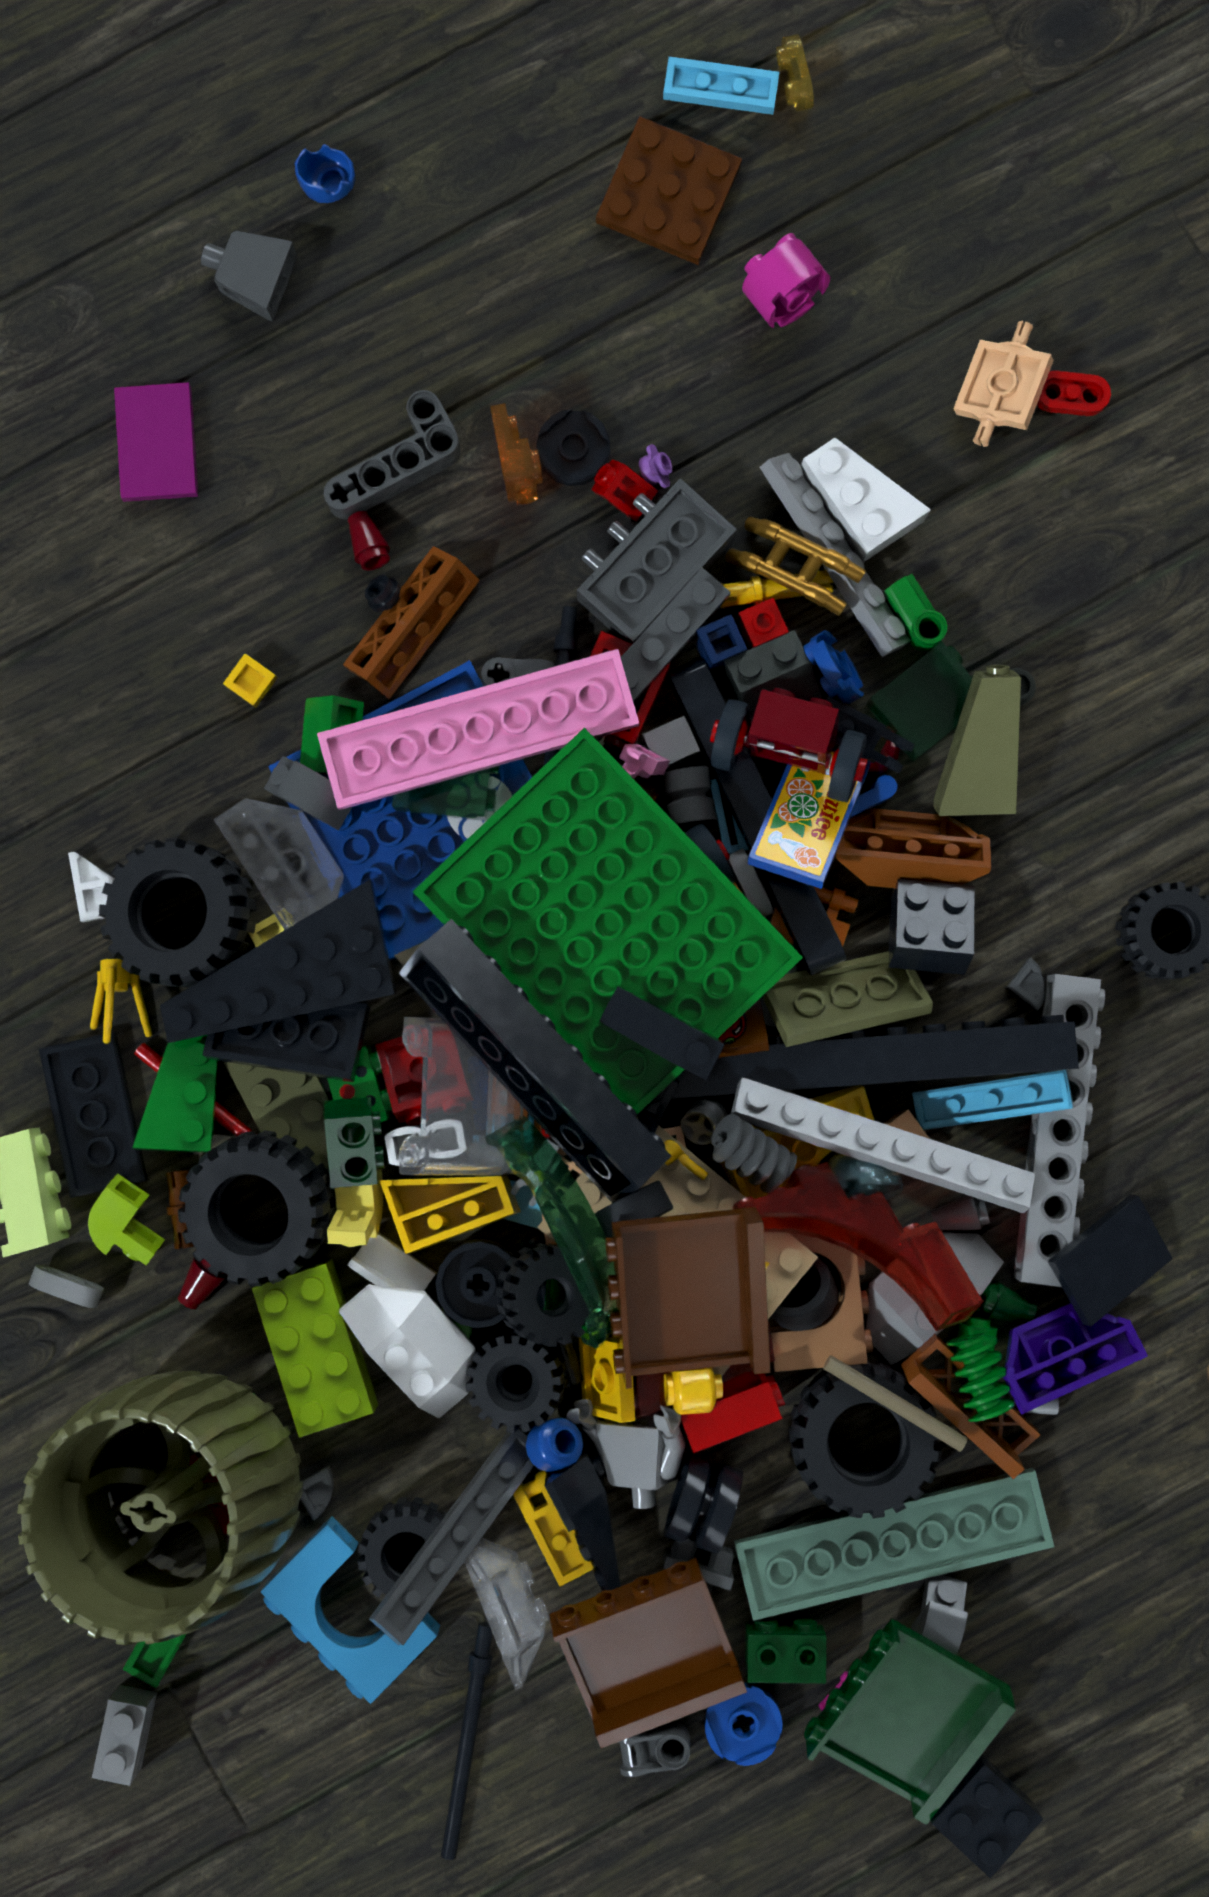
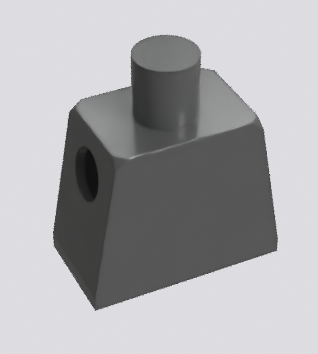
M234 231L231 233L225 249L207 243L202 252L201 264L217 270L214 281L222 294L273 322L298 256L291 241Z

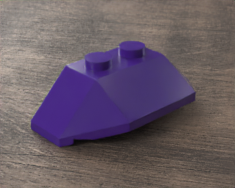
M1070 1303L1010 1330L1005 1361L1006 1375L1003 1378L1009 1386L1010 1393L1022 1415L1148 1357V1354L1130 1320L1114 1317L1107 1313L1090 1327L1082 1324Z

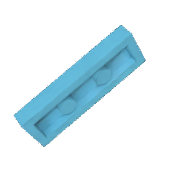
M669 57L663 100L773 115L779 72Z

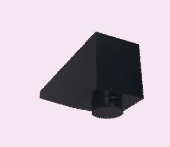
M617 986L599 1022L704 1080H707L725 1045L722 1040Z

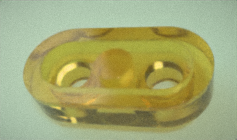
M795 34L782 37L781 46L776 47V58L779 70H785L788 82H785L787 103L789 106L794 105L797 112L813 109V88L800 36Z

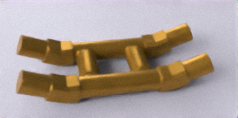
M748 517L744 525L746 531L758 534L776 543L766 560L756 554L732 548L726 553V561L805 596L806 599L821 607H825L839 616L847 603L831 594L826 588L812 582L822 563L856 583L860 582L866 570L850 561L851 559L843 554L789 531L778 523L767 519ZM790 548L808 556L798 576L779 567Z

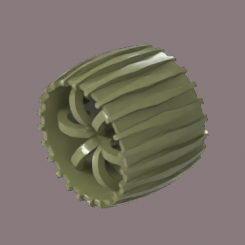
M171 1371L137 1378L116 1386L110 1391L94 1398L72 1414L49 1437L37 1453L39 1458L24 1478L23 1483L27 1485L24 1497L18 1503L17 1513L21 1514L22 1531L18 1535L19 1545L24 1544L29 1562L26 1570L28 1575L34 1574L38 1584L44 1591L40 1596L45 1603L51 1601L64 1614L61 1619L67 1624L76 1623L88 1630V1636L94 1639L103 1637L116 1640V1644L126 1646L143 1641L146 1644L164 1642L197 1631L218 1620L249 1597L272 1571L283 1555L289 1542V1537L293 1533L299 1518L298 1504L303 1494V1482H300L298 1468L301 1463L299 1453L295 1454L289 1438L291 1431L288 1426L283 1427L278 1417L273 1413L275 1408L269 1402L264 1403L253 1394L251 1387L227 1380L228 1377L214 1373L201 1374L200 1371ZM138 1422L156 1423L166 1440L168 1448V1461L165 1468L161 1469L136 1463H110L111 1456H109V1453L119 1431ZM190 1448L195 1453L200 1452L202 1454L192 1465H190ZM210 1474L212 1476L216 1475L218 1479L216 1482L203 1483ZM133 1483L147 1486L141 1493L121 1505V1512L124 1515L131 1516L133 1524L139 1530L146 1532L133 1546L129 1543L130 1537L127 1533L123 1535L115 1520L118 1515L116 1510H112L108 1496V1492L111 1491L110 1484ZM209 1504H227L230 1521L227 1524V1534L229 1535L228 1548L220 1523L213 1511L207 1506ZM187 1521L192 1523L199 1530L203 1538L207 1563L205 1571L198 1578H182L173 1575L172 1571L164 1568L161 1570L148 1562V1556L176 1524Z

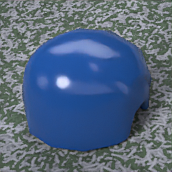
M326 144L322 145L321 149L316 152H310L305 148L300 152L294 163L296 178L300 187L310 199L318 203L336 202L348 196L356 181L354 165L344 151L330 148Z

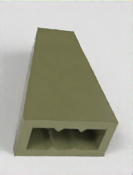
M987 665L986 671L974 672L933 800V807L939 816L1016 814L1021 677L1014 670H1010L1008 665Z

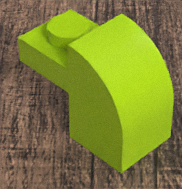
M117 1174L105 1187L91 1208L88 1218L89 1233L94 1244L103 1254L107 1255L113 1246L117 1245L128 1258L140 1261L147 1266L165 1239L134 1219L149 1197V1194L120 1174Z

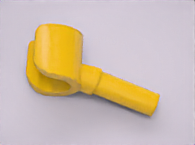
M670 1139L664 1142L665 1150L671 1155L665 1162L667 1166L678 1159L685 1168L702 1181L707 1177L708 1172L692 1161L674 1140Z

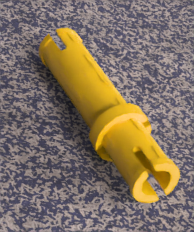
M826 570L818 571L812 582L821 585L832 593L833 585H830V583H833V580ZM751 576L750 581L722 584L731 593L720 608L751 603L755 606L773 597L774 600L803 595L770 579H760L759 576Z

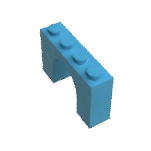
M331 1516L266 1582L261 1593L265 1596L263 1601L274 1614H282L292 1624L291 1630L295 1636L304 1643L309 1641L319 1651L318 1657L321 1662L332 1671L336 1669L346 1679V1686L351 1693L359 1699L364 1697L371 1704L437 1637L440 1624L427 1612L404 1645H397L382 1630L364 1637L348 1636L336 1630L328 1622L322 1610V1586L355 1552L359 1542Z

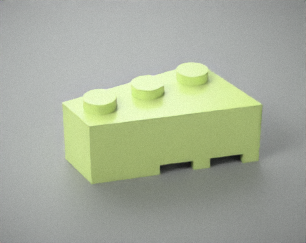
M40 1127L0 1137V1200L3 1208L0 1209V1224L5 1222L8 1244L1 1246L3 1258L69 1238L68 1230L71 1229L70 1216L65 1207L61 1208L58 1193L61 1192L60 1180L56 1171H51L47 1157L51 1155V1147L47 1136L44 1133L41 1134Z

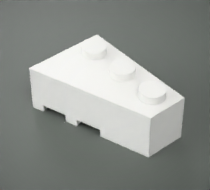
M833 438L803 458L801 467L804 477L812 489L821 496L826 511L832 520L841 527L845 539L863 563L922 524L931 509L836 438Z

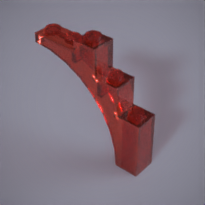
M827 1162L816 1166L804 1164L792 1172L786 1186L778 1187L760 1198L754 1199L753 1196L745 1197L736 1202L732 1207L733 1209L756 1207L764 1224V1232H787L815 1237L843 1247L869 1261L893 1279L913 1299L935 1331L967 1321L983 1303L936 1221L922 1226L919 1223H913L902 1228L882 1192L868 1196L860 1193L848 1199Z

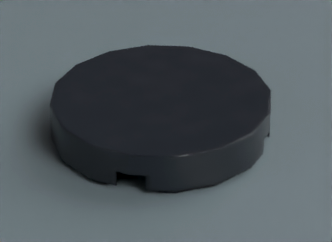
M562 410L549 417L540 428L536 443L537 458L544 473L555 482L567 486L585 485L593 481L599 469L608 463L611 454L610 438L604 424L593 414L585 411Z

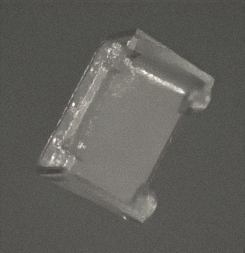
M404 1017L403 1044L410 1055L423 1057L420 1135L409 1136L403 1141L399 1150V1174L501 1176L512 1175L517 1172L522 1160V1105L441 1018Z

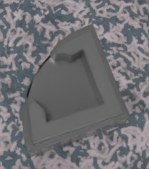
M1030 957L1005 988L1034 1011H1038L1045 998L1044 979L1041 968Z
M329 1465L301 1481L303 1482V1494L300 1500L313 1521L324 1512L333 1495L334 1479Z

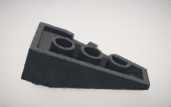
M586 1448L582 1450L578 1461L569 1468L552 1472L546 1471L544 1486L568 1532L577 1529V1532L574 1534L579 1545V1551L585 1561L593 1560L596 1567L592 1569L602 1591L613 1590L621 1587V1579L606 1484L603 1479L607 1477L600 1456L592 1457L590 1451Z

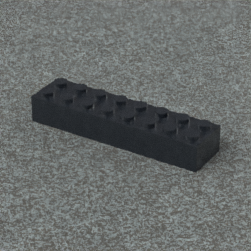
M452 919L417 948L399 974L611 1203L641 1188L671 1157L665 1150V1144L662 1139L655 1133L648 1131L638 1120L635 1110L627 1103L621 1102L611 1091L608 1081L599 1073H594L583 1061L581 1052L574 1045L563 1040L556 1032L554 1023L546 1015L539 1014L529 1003L528 996L524 990L515 984L512 985L501 973L502 970L497 961L491 956L485 955L474 944L471 933L466 928L458 926Z

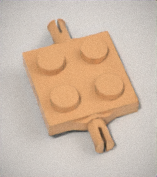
M1019 321L1017 323V328L1010 342L995 343L980 340L953 409L956 415L973 418L980 422L973 438V442L981 446V443L983 447L989 445V440L995 426H1009L1027 430L1053 364V358L1049 353L1034 351L1026 346L1030 333L1033 330V325L1028 322L1024 324L1023 321Z

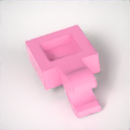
M625 744L619 756V759L625 761L622 767L633 779L637 775L644 778H649L650 775H664L670 760L639 744Z

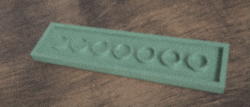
M1028 1468L1021 1472L1014 1480L1008 1474L926 1493L917 1501L911 1497L904 1502L906 1509L895 1513L893 1508L885 1510V1517L873 1519L870 1513H863L862 1518L850 1517L848 1513L734 1540L753 1621L1053 1548L1054 1543L1036 1471L1033 1468Z

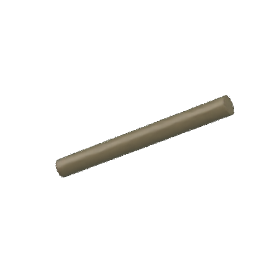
M830 1355L823 1366L824 1370L959 1452L965 1447L968 1438L834 1356Z

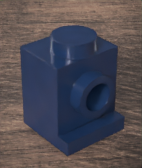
M732 615L703 626L696 631L699 639L695 647L699 656L704 659L710 672L724 667L725 660L747 650Z

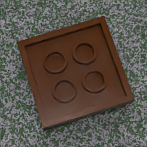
M639 116L596 215V223L699 265L739 172L742 158Z

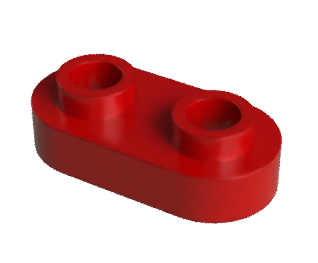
M1049 371L1037 406L1046 412L1094 416L1102 412L1109 403L1111 388L1108 382L1098 375ZM1053 389L1057 393V398H1049L1046 395V390ZM1090 393L1093 395L1094 402H1086L1083 394Z

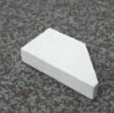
M68 853L80 922L104 919L105 917L99 916V905H106L108 895L103 894L102 891L105 882L112 884L114 878L78 853Z

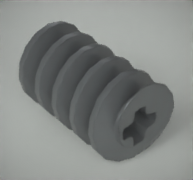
M736 1114L725 1116L716 1125L712 1133L711 1144L715 1146L713 1159L718 1163L725 1161L727 1169H736L737 1174L741 1178L748 1177V1181L754 1186L760 1185V1189L764 1193L774 1191L794 1171L797 1163V1155L794 1152H789L785 1146L777 1144L773 1138L765 1136L761 1130L754 1129L750 1123L742 1121Z

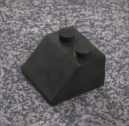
M795 630L725 660L726 679L736 700L749 704V727H751L762 689L771 692L773 688L785 689L795 694L794 698L810 701L811 698L823 699L811 662L806 656Z

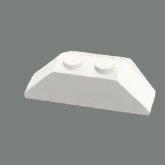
M368 1284L339 1309V1313L367 1354L418 1408L440 1418L469 1393L466 1392V1383L470 1380V1376H467L466 1373L468 1367L474 1362L471 1359L475 1354L476 1347L425 1291L385 1288Z

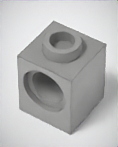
M685 716L642 734L643 747L670 760L666 770L699 755L700 749Z

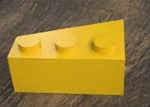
M508 1176L380 1180L405 1254L416 1252L521 1212L515 1195L511 1194L512 1186Z

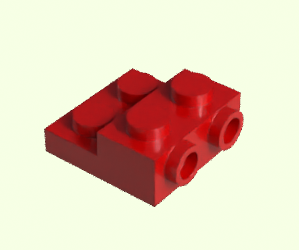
M446 1023L375 1045L392 1111L399 1123L406 1121V1124L409 1126L420 1125L429 1119L428 1114L440 1110L444 1114H454L465 1108V1102L472 1101L453 1033Z

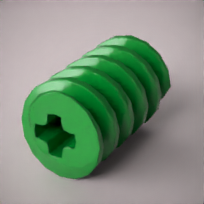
M984 1333L967 1335L946 1342L947 1346H956L960 1349L950 1359L951 1361L963 1362L964 1367L954 1374L955 1377L968 1378V1382L959 1388V1392L972 1393L973 1398L963 1403L964 1408L976 1409L977 1411L975 1415L967 1419L969 1422L984 1421L998 1417L1015 1406L1014 1399L1002 1397L1010 1391L1009 1386L1006 1382L998 1381L1006 1375V1369L1000 1366H993L1002 1359V1354L999 1351L989 1350L997 1344V1337L984 1335Z

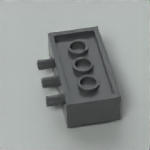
M681 478L656 505L643 493L635 498L633 505L645 517L631 532L618 521H614L610 525L607 532L620 544L605 560L592 548L588 549L582 556V560L594 572L577 589V600L618 638L631 644L640 637L701 568L707 571L735 539L737 529Z

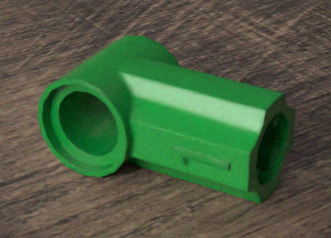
M913 574L901 578L884 590V596L908 632V637L911 640L910 644L919 651H930L938 646L947 633L946 619L941 613L935 611ZM922 623L932 625L936 630V638L927 639L923 637L919 632V625Z

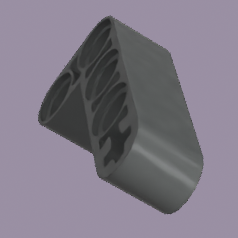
M428 390L416 391L407 401L406 409L411 425L416 433L415 435L344 471L326 483L323 495L334 516L347 520L350 515L359 511H367L443 471L458 461L461 447L457 432L434 393ZM425 406L435 410L433 415L426 419H420L416 416L417 411ZM441 439H448L452 442L451 447L444 452L436 451L433 446ZM413 456L419 459L417 466L412 469L400 467L402 460L406 457ZM374 474H382L386 477L384 483L378 487L367 485V481ZM357 483L360 484L361 489L364 493L361 496L359 495V492L355 487V484ZM344 492L348 501L342 504L338 495Z

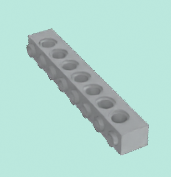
M1061 974L1047 975L1042 1016L1063 1015L1064 1022H1067L1065 1015L1071 1005L1076 1006L1081 1012V1020L1075 1026L1079 1069H1067L1069 1083L1073 1088L1072 1101L1074 1108L1031 1114L1025 1170L1035 1173L1030 1208L1025 1213H1020L1013 1278L1020 1282L1062 1287L1048 1260L1079 1236L1080 1219L1075 1217L1077 1202L1082 1201L1084 1194V1180L1079 1179L1081 1163L1085 1164L1088 1157V1142L1084 1140L1085 1125H1090L1093 1113L1092 1103L1088 1102L1089 1087H1094L1097 1077V1067L1095 1064H1092L1093 1050L1098 1049L1101 1040V1028L1096 1026L1098 1011L1103 1010L1105 1003V990L1100 988L1101 979ZM1040 1071V1072H1036V1074L1046 1073V1072H1052V1071ZM1063 1119L1068 1124L1069 1132L1063 1140L1059 1141L1053 1134V1126L1058 1120ZM1059 1157L1064 1162L1065 1169L1060 1177L1054 1179L1049 1174L1048 1168L1050 1162ZM1056 1196L1060 1201V1210L1056 1215L1049 1217L1045 1213L1044 1205L1048 1198ZM1052 1234L1056 1239V1247L1052 1253L1044 1255L1040 1250V1242L1045 1236Z

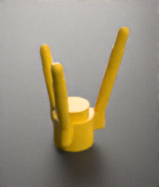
M120 959L100 960V971H97V988L90 1028L95 1030L98 1027L104 993L106 991L103 1022V1042L105 1044L111 1041L114 992L128 991V984H131L144 1034L146 1037L152 1036L150 1021L139 983V975L130 974L122 968L123 960Z

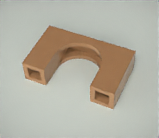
M849 1205L764 1212L811 1252L821 1254L831 1260L840 1278V1294L837 1305L832 1315L821 1325L805 1331H792L783 1327L768 1328L771 1366L774 1372L823 1368L830 1355L847 1365L868 1364L867 1353L873 1352L871 1331L870 1329H864L863 1314H869V1301L867 1291H861L859 1276L865 1275V1260L863 1252H857L856 1237L862 1236L859 1213L853 1214V1208Z

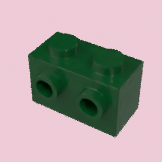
M769 1618L755 1620V1624H745V1673L747 1682L826 1684V1633L823 1625H817V1622L811 1619H796L793 1621V1624H778L777 1620Z

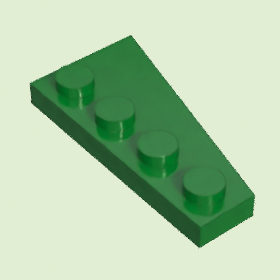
M207 1035L167 1044L132 1147L133 1149L208 1152L212 1149L219 1061L206 1059L202 1056Z

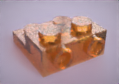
M505 403L492 405L490 408L508 502L516 501L517 504L533 503L538 500L536 484L543 483L538 449L530 450L528 438L519 439L516 416H508Z

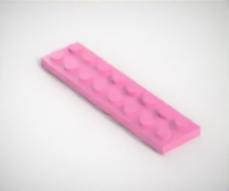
M615 649L317 733L337 808L342 810L563 748L584 727L594 738L637 727L639 726V721L619 650Z

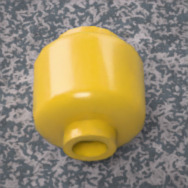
M712 1367L674 1371L664 1374L666 1405H672L676 1413L680 1415L711 1412L715 1407L716 1398L723 1397L721 1374H714Z

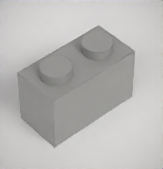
M119 1685L108 1699L92 1778L131 1786L142 1768L157 1692Z

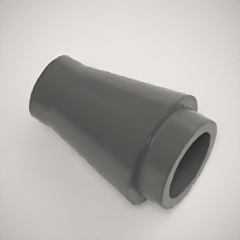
M964 1195L939 1208L931 1209L936 1232L943 1230H982V1225L990 1224L985 1201L972 1196Z

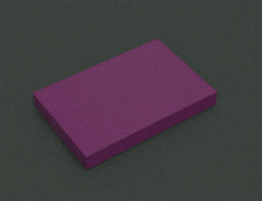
M190 383L114 388L121 499L124 502L198 497L192 387Z

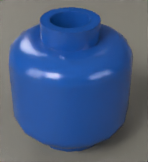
M559 1417L546 1420L539 1427L535 1425L527 1436V1456L533 1465L543 1471L552 1472L569 1468L578 1461L582 1454V1434L574 1423Z

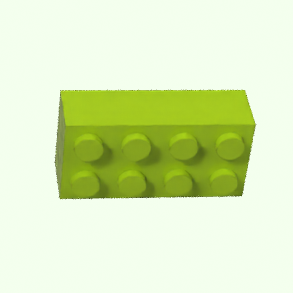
M327 1260L300 1269L294 1274H289L284 1280L274 1284L268 1280L262 1286H254L252 1291L299 1438L373 1414L379 1404L359 1341L339 1313V1309L346 1304L333 1260Z

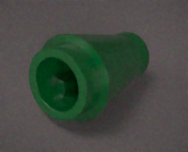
M998 1281L989 1283L985 1291L975 1302L976 1310L982 1312L985 1318L1022 1323L1032 1321L1037 1309L1035 1302L1025 1299Z

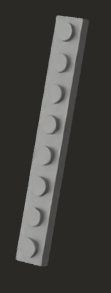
M743 1077L737 1085L731 1114L738 1115L742 1121H747L751 1125L1020 1213H1025L1030 1208L1035 1173Z

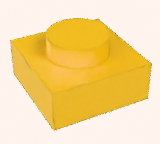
M244 654L223 682V685L256 708L278 677L250 656Z

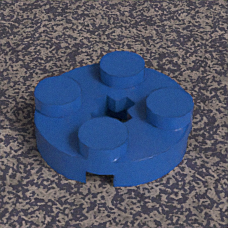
M824 630L812 637L810 642L803 646L804 652L813 665H818L824 675L820 678V683L830 698L837 695L842 703L851 704L864 696V692L858 690L863 687L862 680L846 651L844 650L840 653L838 650H835L832 644L837 642L836 638L830 632Z
M745 1682L747 1693L706 1708L704 1727L708 1743L718 1756L735 1761L737 1765L750 1766L764 1761L773 1753L776 1743L780 1738V1733H782L783 1722L779 1706L774 1697L764 1690L759 1683ZM742 1714L745 1717H752L754 1720L749 1723L750 1730L743 1733L741 1728L734 1729L732 1726L737 1721V1716Z

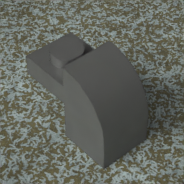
M282 756L277 766L273 769L264 787L271 794L296 806L338 831L352 808L339 810L329 779L303 764L292 761Z
M945 1575L926 1578L921 1613L911 1625L913 1631L954 1655H957L967 1621L968 1612L964 1611L967 1582Z

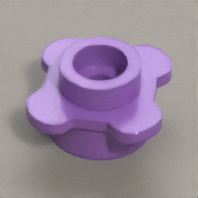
M650 444L646 448L648 454L639 460L640 472L644 480L650 485L654 486L660 483L663 488H667L670 486L669 474L672 473L673 469L671 460L666 453H659L655 445Z

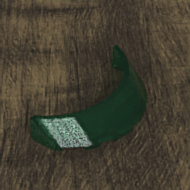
M521 1116L484 1138L488 1145L496 1147L501 1152L512 1172L527 1184L534 1195L589 1311V1316L584 1319L587 1331L581 1336L584 1344L597 1349L605 1343L612 1333L610 1313L617 1312L616 1299L610 1300L608 1275H615L614 1262L607 1261L606 1236L588 1200L563 1160L543 1134L525 1116Z

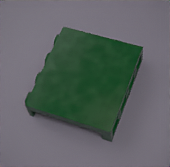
M891 1618L883 1630L879 1629L874 1633L869 1649L863 1657L856 1659L851 1664L847 1678L839 1689L834 1688L831 1691L825 1708L819 1716L811 1718L804 1732L807 1758L813 1761L818 1753L822 1751L911 1801L913 1817L927 1825L1016 1711L1010 1685Z

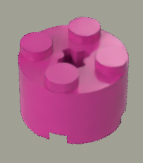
M789 233L782 237L764 256L758 254L749 260L744 268L748 275L743 282L742 291L770 327L774 328L775 322L780 327H784L802 317L815 305L811 298L818 290L822 295L824 294L830 283V275L802 240L797 239L793 233Z

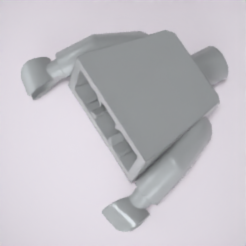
M589 1399L575 1401V1408L568 1411L567 1420L574 1424L583 1425V1431L596 1446L605 1467L608 1482L612 1486L632 1488L634 1508L647 1509L656 1505L655 1490L673 1481L680 1468L686 1445L679 1427L681 1415L672 1408L660 1405L664 1417L655 1414L654 1416L635 1415V1421L620 1423L608 1419L600 1420L598 1417L592 1416L593 1404Z

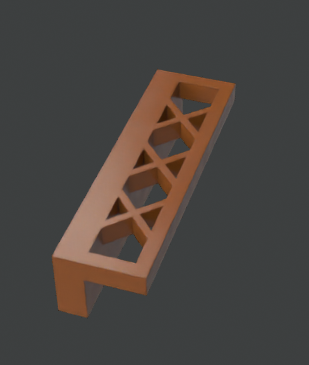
M433 546L402 586L396 605L382 612L344 662L343 666L365 680L381 695L390 699L480 580L458 558ZM439 560L442 561L443 564L437 572L430 575V572ZM418 593V597L415 599V601L412 604L407 605V602L410 600V598ZM396 623L392 631L389 634L385 635V631L388 629V627L391 624ZM373 653V656L364 668L359 667L365 657Z
M934 1334L901 1364L908 1383L1014 1480L1025 1470L1018 1455L1040 1436L1038 1429L1014 1407L1006 1412L1009 1416L1002 1414L984 1421H967V1419L977 1413L976 1409L963 1407L964 1402L973 1398L972 1393H954L951 1391V1378H963L955 1377L954 1373L964 1367L963 1362L951 1361L950 1357L956 1353ZM938 1349L945 1356V1369H928L922 1362ZM952 1363H953L957 1368L952 1369ZM938 1378H944V1383ZM1019 1425L1025 1432L1013 1443L1009 1444L1002 1438L1003 1426ZM990 1426H996V1430L992 1429Z

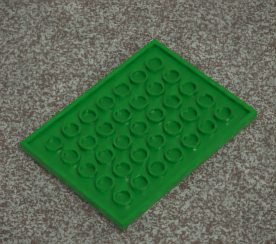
M585 727L413 891L444 925L452 919L458 926L466 928L473 936L474 944L485 955H489L497 961L501 967V973L512 985L515 984L524 990L528 996L529 1003L538 1013L546 1015L554 1023L556 1032L563 1040L574 1045L581 1052L583 1061L594 1073L602 1075L608 1081L614 1095L621 1102L630 1105L637 1114L685 1069L599 1022L617 986L719 1038L803 958Z

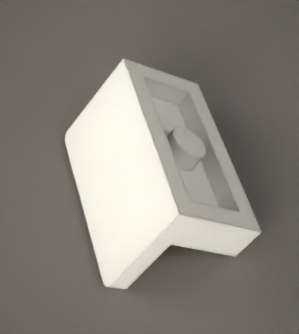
M380 1232L377 1238H369L367 1245H362L357 1254L348 1263L351 1269L374 1285L385 1288L424 1291L437 1273L410 1253L405 1254L403 1248Z

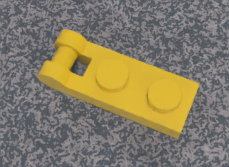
M542 1470L535 1474V1479L525 1484L522 1482L513 1496L558 1585L561 1587L593 1570L594 1563L592 1560L589 1562L585 1561L580 1553L574 1534L577 1530L574 1529L568 1532L544 1486L546 1471ZM542 1492L547 1502L535 1508L531 1498Z

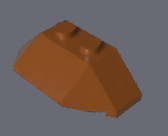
M872 808L849 819L835 855L839 862L867 886L895 888L898 879L963 885L990 873L991 870L990 838L983 834L978 835L970 827L950 816H939L938 814Z

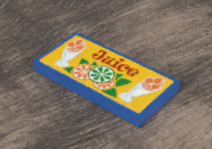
M833 748L831 758H833L834 752L837 750L836 748ZM867 762L862 782L856 781L848 802H841L828 797L831 781L829 775L830 766L826 770V774L787 764L751 849L747 864L822 889L868 774L871 762Z

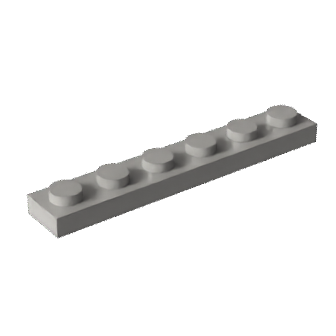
M790 453L770 458L759 467L805 538L843 554L851 559L850 561L864 569L863 561L852 551L844 538L841 527L832 520L823 506L821 496L812 489L803 475L801 465L791 457ZM822 563L882 657L901 649L911 641L905 633L902 621L894 616L885 602L882 590L872 582L867 572H865L860 582L856 583Z

